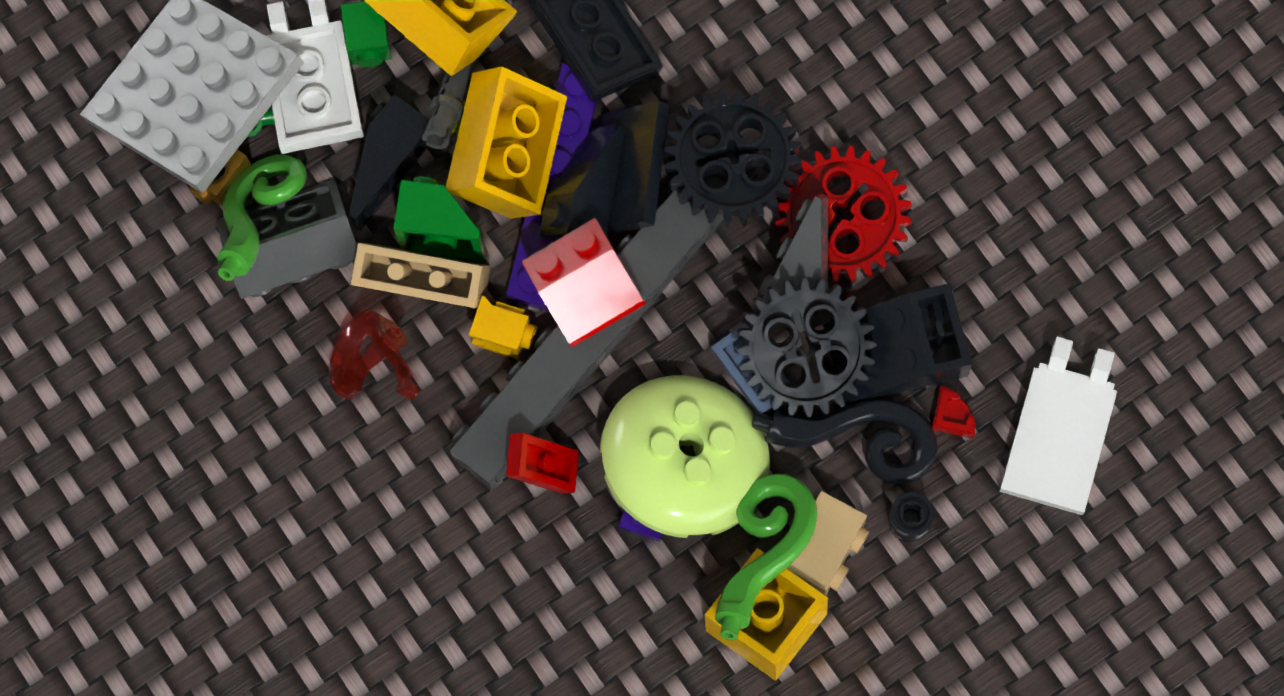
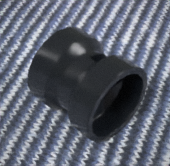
M915 492L903 493L896 498L891 506L888 518L889 529L896 538L904 542H915L925 537L934 516L933 507L928 498Z

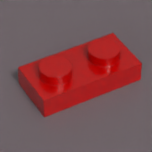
M526 433L510 434L506 477L561 494L575 493L579 451Z

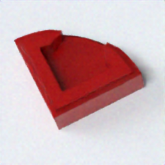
M941 386L932 429L973 439L975 436V419L969 407L955 391Z

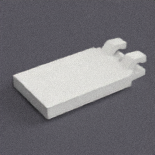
M308 0L313 26L291 31L283 1L267 5L272 35H267V37L298 54L304 62L272 104L278 143L282 154L364 137L350 60L346 50L344 28L341 20L330 22L325 0Z
M1056 337L1048 365L1040 363L1039 368L1034 367L999 492L1083 515L1117 391L1113 390L1115 384L1107 382L1115 353L1098 348L1090 374L1086 376L1065 370L1073 341Z

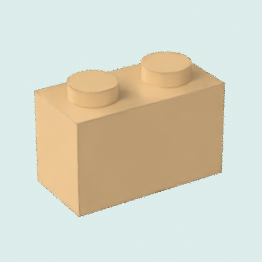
M821 491L815 501L817 505V522L814 534L807 547L787 569L826 596L830 588L836 591L839 590L849 571V568L844 566L843 563L850 551L859 553L870 531L863 528L867 515Z

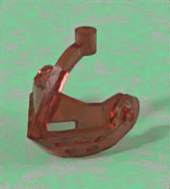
M373 310L360 312L351 319L341 332L330 359L329 377L334 391L345 399H354L362 390L364 379L370 369L387 358L398 376L399 384L396 387V392L412 401L417 396L420 387L412 382L410 371L398 353L407 344V338L403 331L393 321ZM369 335L373 340L365 355L362 356L359 350L366 336Z

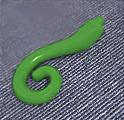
M290 155L266 157L250 165L225 191L222 210L230 236L217 257L218 263L221 266L218 270V275L223 280L232 281L235 276L246 275L258 256L260 247L259 234L245 209L248 195L252 191V197L263 205H276L292 198L303 188L307 180L306 168L300 159ZM275 176H287L283 182L275 186H270L267 180Z
M771 474L758 478L741 499L736 509L740 526L748 534L759 538H766L780 533L786 526L789 516L786 508L782 506L775 507L767 517L761 518L756 516L755 509L761 501L770 497L785 498L793 504L795 514L791 528L784 538L769 551L737 572L722 591L717 605L715 620L722 625L720 635L724 639L736 640L739 629L749 626L754 603L760 591L800 556L814 534L817 522V505L809 488L798 478L788 474Z

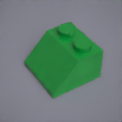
M414 177L413 181L401 180L394 222V232L401 249L485 263L486 253L480 231L444 185H439L437 180L428 177Z

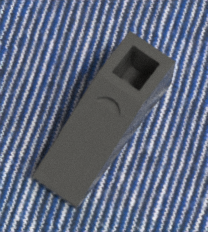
M823 193L815 196L813 201L807 198L799 210L795 221L801 225L794 239L787 236L776 256V259L782 261L776 274L773 276L769 273L757 293V296L762 298V301L765 303L770 300L767 287H772L780 294L783 292L784 279H787L795 289L798 288L801 276L807 278L810 288L814 287L819 277L825 280V291L828 292V196ZM819 309L814 311L809 320L810 326L814 318L816 317ZM794 310L792 316L798 332L803 333L804 329L800 312Z

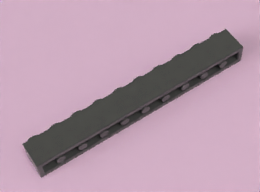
M710 140L703 148H714L719 144V140L716 143ZM735 153L727 154L731 164L739 163ZM698 161L696 166L701 167L706 163ZM762 168L750 169L746 174L747 177L752 181L758 182L762 177ZM711 175L704 181L712 189H719L727 183L726 179L720 175ZM669 189L672 194L662 205L657 202L654 226L641 228L635 236L631 233L628 234L616 249V253L646 304L574 347L570 346L559 326L554 330L546 329L535 342L534 348L536 351L528 361L520 360L510 370L506 377L509 383L499 394L492 392L484 400L478 410L481 415L470 427L468 424H465L451 440L453 448L450 450L453 460L493 491L506 476L510 434L526 433L539 438L724 222L723 215L718 214L710 224L708 223V210L703 209L696 216L692 215L694 201L691 200L681 205L679 203V195L683 189Z

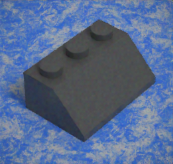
M335 179L301 190L292 198L276 205L261 204L246 209L247 214L258 231L260 247L257 259L249 272L244 276H235L233 280L241 299L249 296L259 297L269 293L275 287L289 282L300 283L306 281L315 273L330 268H344L355 260L358 245ZM224 217L216 220L222 248L230 236Z

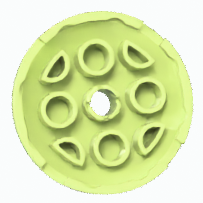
M672 375L652 379L640 384L623 396L613 408L605 423L600 442V453H602V462L606 473L604 478L620 506L635 520L654 531L680 538H687L688 535L719 534L739 523L736 509L740 501L758 478L769 475L770 456L768 444L765 442L766 436L764 432L752 427L755 415L751 409L727 388L710 380L695 376ZM692 445L696 456L685 455L679 446L690 447Z

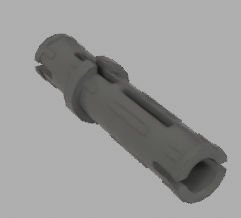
M477 59L453 76H450L445 71L439 93L431 100L429 106L430 119L422 135L423 141L428 140L426 145L429 147L444 149L449 145L453 127L463 114L462 101Z

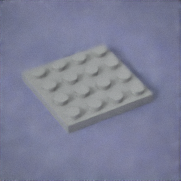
M170 0L80 115L90 125L199 192L204 193L304 62L295 52L204 0Z

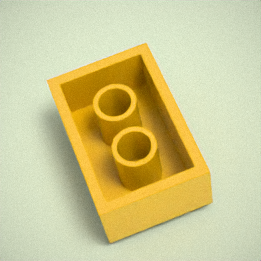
M504 67L472 73L445 188L450 194L510 219L541 215L567 96Z

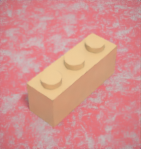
M358 243L351 285L478 308L481 297L486 296L491 266L378 244Z

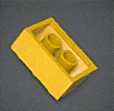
M364 0L375 12L385 18L405 38L415 44L450 76H453L474 62L517 13V10L505 0Z

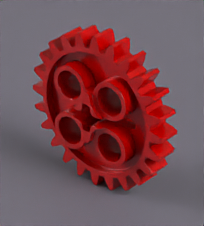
M833 146L831 158L826 160L819 151H816L815 159L817 164L811 166L802 159L801 167L804 173L798 177L797 185H794L793 188H788L791 191L790 199L786 203H778V211L786 214V217L776 221V226L780 229L789 230L788 233L780 238V241L783 244L787 236L794 239L801 225L795 220L807 198L813 201L815 196L823 193L828 196L829 232L838 220L834 211L837 208L841 210L847 209L860 186L866 184L868 186L867 191L855 201L850 209L853 219L850 222L845 219L841 220L828 241V270L832 271L834 283L839 282L842 272H848L852 283H856L857 271L862 269L869 278H872L873 271L871 265L877 263L886 270L888 266L884 256L887 253L895 257L900 255L894 242L908 241V236L900 231V227L912 225V219L901 215V212L912 208V203L908 200H899V197L908 191L906 184L893 186V183L899 176L898 171L892 170L884 174L883 171L887 163L886 159L881 158L874 165L871 164L870 150H866L862 157L858 159L856 158L853 146H849L845 157H840L836 146ZM845 176L851 180L849 191L843 195L832 194L828 190V186L834 177ZM872 200H878L885 205L884 214L876 220L866 219L862 215L864 205ZM845 234L856 235L860 239L858 249L850 254L839 252L837 250V242L841 236Z

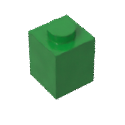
M365 1L341 5L346 50L351 65L358 64L360 67L370 68L381 65L385 60H391L387 20L375 12Z

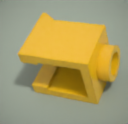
M482 296L469 332V337L473 338L471 342L473 346L520 360L523 349L530 350L533 345L537 325L530 324L529 316L526 315L525 310L500 302H496L494 306L485 296Z

